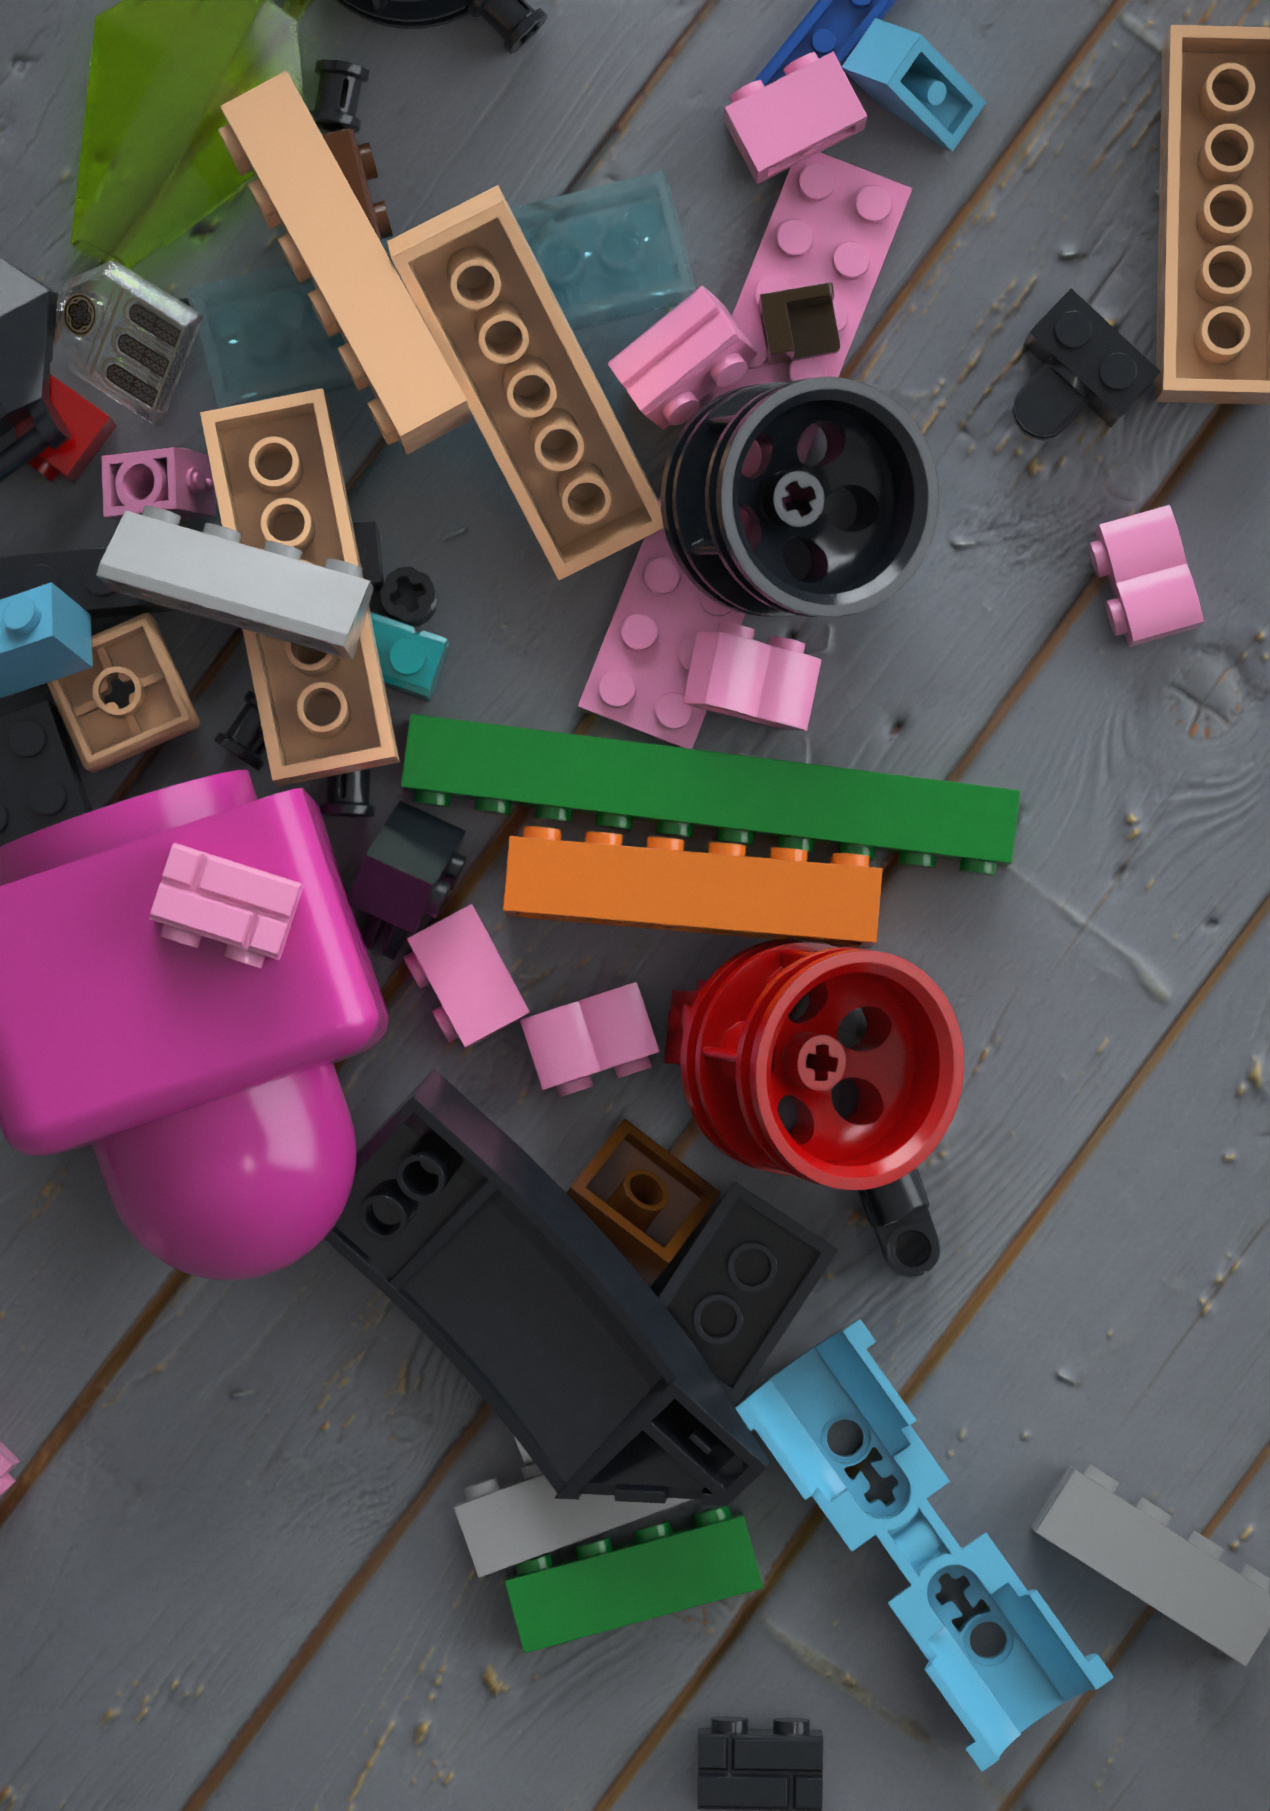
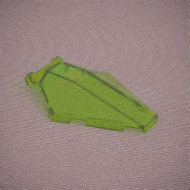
M122 0L95 16L71 234V245L73 248L125 276L128 271L162 245L164 247L168 246L239 191L238 187L254 176L252 171L243 176L239 174L223 144L224 141L218 129L227 125L220 106L286 70L305 103L298 24L312 0H286L282 8L271 0Z

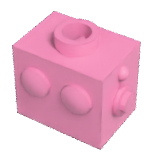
M171 447L101 456L104 517L121 520L125 510L142 515L145 505L181 516L180 520L216 516L215 487L208 454L194 452L187 448Z

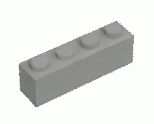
M532 1462L520 1468L523 1475L522 1479L500 1486L498 1478L495 1476L463 1488L465 1500L457 1502L453 1508L478 1577L480 1578L692 1499L667 1498L665 1504L615 1501V1495L582 1494L579 1500L554 1499L557 1492L535 1462Z
M1089 1463L1084 1473L1069 1465L1031 1528L1045 1539L1246 1667L1270 1629V1578L1248 1564L1244 1565L1240 1573L1219 1561L1225 1549L1193 1530L1188 1540L1167 1527L1173 1516L1145 1498L1141 1497L1136 1506L1128 1503L1115 1494L1121 1483Z

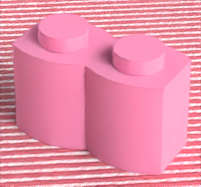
M1170 505L1103 523L1097 527L1095 531L1097 541L1088 544L1089 552L1097 577L1107 576L1113 591L1114 599L1106 601L1105 604L1110 626L1115 636L1124 634L1128 646L1132 647L1196 629L1202 625L1204 619L1200 602L1186 562L1181 537Z
M719 622L717 631L697 632L683 699L684 704L781 730L807 731L822 660L804 654L805 643L793 639L770 636L769 643L766 644L753 640L755 632L753 628L727 622Z
M638 982L520 1020L542 1090L555 1086L559 1097L593 1087L590 1075L614 1067L617 1078L651 1068L649 1055L660 1052Z

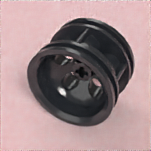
M817 377L789 382L748 385L730 390L716 397L696 412L677 436L665 464L661 485V514L666 538L676 561L689 580L700 591L720 605L736 612L762 617H842L869 610L883 603L910 580L923 562L935 533L939 510V484L934 459L926 439L912 417L901 405L877 388L863 382L840 377ZM814 423L822 429L826 436L827 450L825 456L817 465L809 467L800 462L797 455V444L805 429ZM756 440L761 448L762 460L757 472L747 478L741 473L746 455ZM840 487L849 490L857 503L856 519L846 530L834 526L824 513L825 499L831 492ZM790 494L791 500L784 503L785 507L787 508L786 510L783 506L782 498H785ZM739 507L747 512L752 522V534L749 541L742 527ZM792 538L802 541L808 547L811 554L810 570L801 581L791 575L783 560L784 545Z

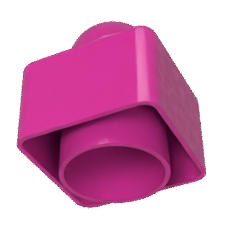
M248 770L229 771L136 796L54 824L0 847V1126L5 1140L16 1151L31 1156L53 1155L92 1145L112 1204L130 1234L149 1253L165 1264L201 1278L245 1280L274 1273L288 1267L308 1254L326 1237L336 1224L344 1210L354 1181L356 1139L350 1111L334 1063L363 1054L373 1048L384 1037L389 1026V1014L353 907L349 905V895L319 806L303 788L291 789L258 799ZM173 843L281 876L304 885L280 960L265 956L262 968H258L223 957L227 944L202 936L199 947L195 948L160 936L164 923L151 920L149 917Z

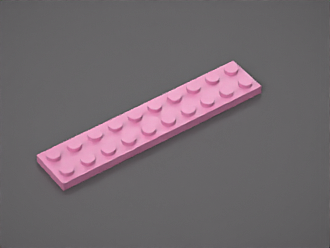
M821 152L790 168L732 314L739 328L745 333L758 354L747 362V370L738 381L726 387L717 386L699 401V410L716 397L743 386L771 382H789L817 377H839L913 188ZM832 282L835 294L833 307L840 340L839 352L769 365L758 307L760 294ZM814 423L805 429L797 444V455L803 464L806 462L819 426ZM756 440L751 445L741 473L747 478L757 472L762 460L761 448ZM790 494L789 496L782 498L783 506L786 510L787 508L785 507L784 503L791 500ZM739 507L742 527L749 541L752 534V522L747 512ZM664 528L645 537L581 696L578 709L672 746L693 749L707 710L683 703L697 632L717 631L719 622L741 625L745 614L726 608L710 599L689 580L671 551Z

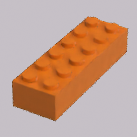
M524 826L523 837L509 836L503 911L507 917L772 940L800 939L830 945L871 948L877 942L883 868L869 867L870 856L833 853L832 857H830V863L807 862L808 851L771 848L769 858L745 856L746 845L709 842L708 853L684 851V840L663 837H647V847L644 848L622 846L623 835L605 832H586L585 842L561 840L562 834L560 829Z

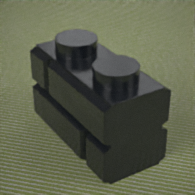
M723 1716L711 1718V1728H698V1809L822 1811L823 1734L822 1730H810L809 1719L775 1718L773 1719V1729L748 1728V1718Z

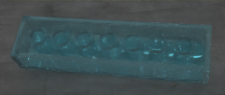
M666 170L510 208L573 332L674 307L695 292V284ZM393 238L381 240L380 242L382 246L384 247L393 266L395 267L391 259L387 241ZM289 264L188 288L218 409L321 388L324 389L325 393L355 386L337 350L338 347L346 344L340 332L330 338L328 337L307 293L316 289L311 279L300 284Z

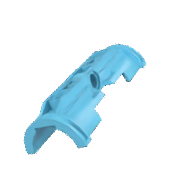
M857 1319L782 1368L740 1400L737 1406L734 1407L750 1431L756 1430L805 1500L810 1496L814 1498L851 1552L876 1535L907 1578L910 1586L894 1596L888 1604L929 1661L925 1666V1671L972 1737L966 1744L965 1749L981 1772H983L1000 1760L1003 1751L1021 1735L1022 1731L1064 1701L1067 1702L1089 1690H1097L1113 1679L1114 1676L1098 1654L1083 1656L1036 1589L1027 1591L987 1533L978 1536L963 1548L956 1542L927 1501L929 1496L948 1484L950 1480L911 1427V1424L917 1420L867 1351V1348L873 1345L876 1340L861 1319ZM851 1420L860 1426L863 1440L860 1448L853 1454L839 1455L829 1448L827 1433L835 1422ZM873 1447L881 1454V1458L870 1461L876 1472L882 1478L892 1474L897 1480L890 1488L894 1498L887 1504H884L879 1498L872 1499L870 1502L865 1498L864 1493L870 1489V1484L860 1469L853 1478H850L844 1471L845 1467L856 1465L863 1461ZM946 1573H949L953 1579H958L963 1575L967 1578L968 1583L963 1586L962 1592L973 1608L980 1599H983L988 1606L987 1609L977 1611L967 1617L959 1629H956L951 1622L952 1619L963 1616L958 1607L950 1598L940 1602L935 1596L942 1589L938 1579ZM994 1622L1004 1630L1005 1644L1002 1650L994 1656H980L971 1648V1632L980 1623Z

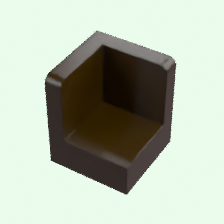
M832 282L760 294L758 307L769 365L839 352L840 340L833 307L835 294Z

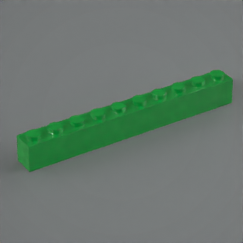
M410 714L401 781L403 791L413 792V803L448 808L450 806V798L453 797L475 800L474 811L490 814L510 815L511 805L535 808L534 818L546 821L571 823L573 812L596 815L595 826L610 829L631 830L632 820L657 823L656 834L673 837L692 838L693 828L716 830V841L723 843L753 845L754 835L778 838L777 848L806 850L808 853L814 852L815 843L839 846L838 853L870 856L869 861H874L875 850L900 853L898 864L921 868H935L936 858L960 861V872L986 876H996L997 866L1007 867L1012 863L1021 791Z

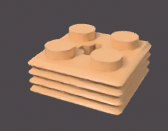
M143 613L93 635V668L47 683L82 765L91 773H96L194 730L200 725V720L157 622L149 613ZM117 678L125 685H135V691L128 696L130 704L124 708H120L115 702L106 704L104 698L112 692L110 682Z

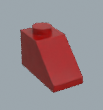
M50 374V402L67 426L71 439L57 449H53L51 446L29 461L27 465L52 483L55 482L59 475H62L75 484L117 425L109 415ZM31 415L15 426L17 439L35 427L34 419Z

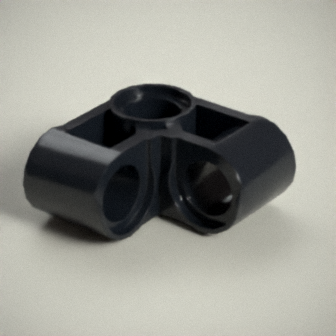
M917 1167L904 1177L890 1184L872 1189L858 1190L870 1226L874 1227L884 1259L889 1268L898 1275L908 1278L918 1277L932 1270L939 1259L941 1251L940 1242L928 1209L930 1207ZM903 1233H919L927 1241L929 1254L922 1265L908 1267L897 1259L894 1247L896 1240Z

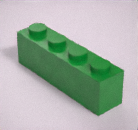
M729 1505L716 1506L694 1513L695 1524L671 1530L669 1521H662L633 1530L636 1540L612 1546L610 1537H604L574 1546L576 1557L552 1563L550 1553H545L515 1564L517 1573L506 1575L505 1585L523 1652H532L764 1588L743 1511L731 1514Z

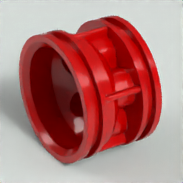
M776 939L755 944L731 957L715 971L700 990L692 1005L683 1032L680 1057L681 1079L688 1107L695 1122L707 1139L732 1160L757 1170L778 1175L795 1176L811 1183L835 1189L866 1190L890 1184L904 1177L926 1160L938 1146L953 1120L960 1100L964 1079V1049L957 1018L949 1001L934 980L913 963L886 952L853 947H836L826 943L800 939ZM809 992V1004L805 1013L799 1019L791 1021L788 1014L799 1000ZM861 1008L867 1023L865 1035L856 1046L847 1048L838 1039V1027L846 1015L855 1009ZM851 1078L858 1087L859 1101L849 1117L843 1119L833 1106L831 1090L840 1080ZM786 1095L794 1101L798 1112L796 1125L790 1134L777 1112L780 1100Z

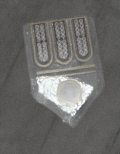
M109 261L50 287V289L58 293L56 325L69 371L153 425L162 426L204 315L117 261Z

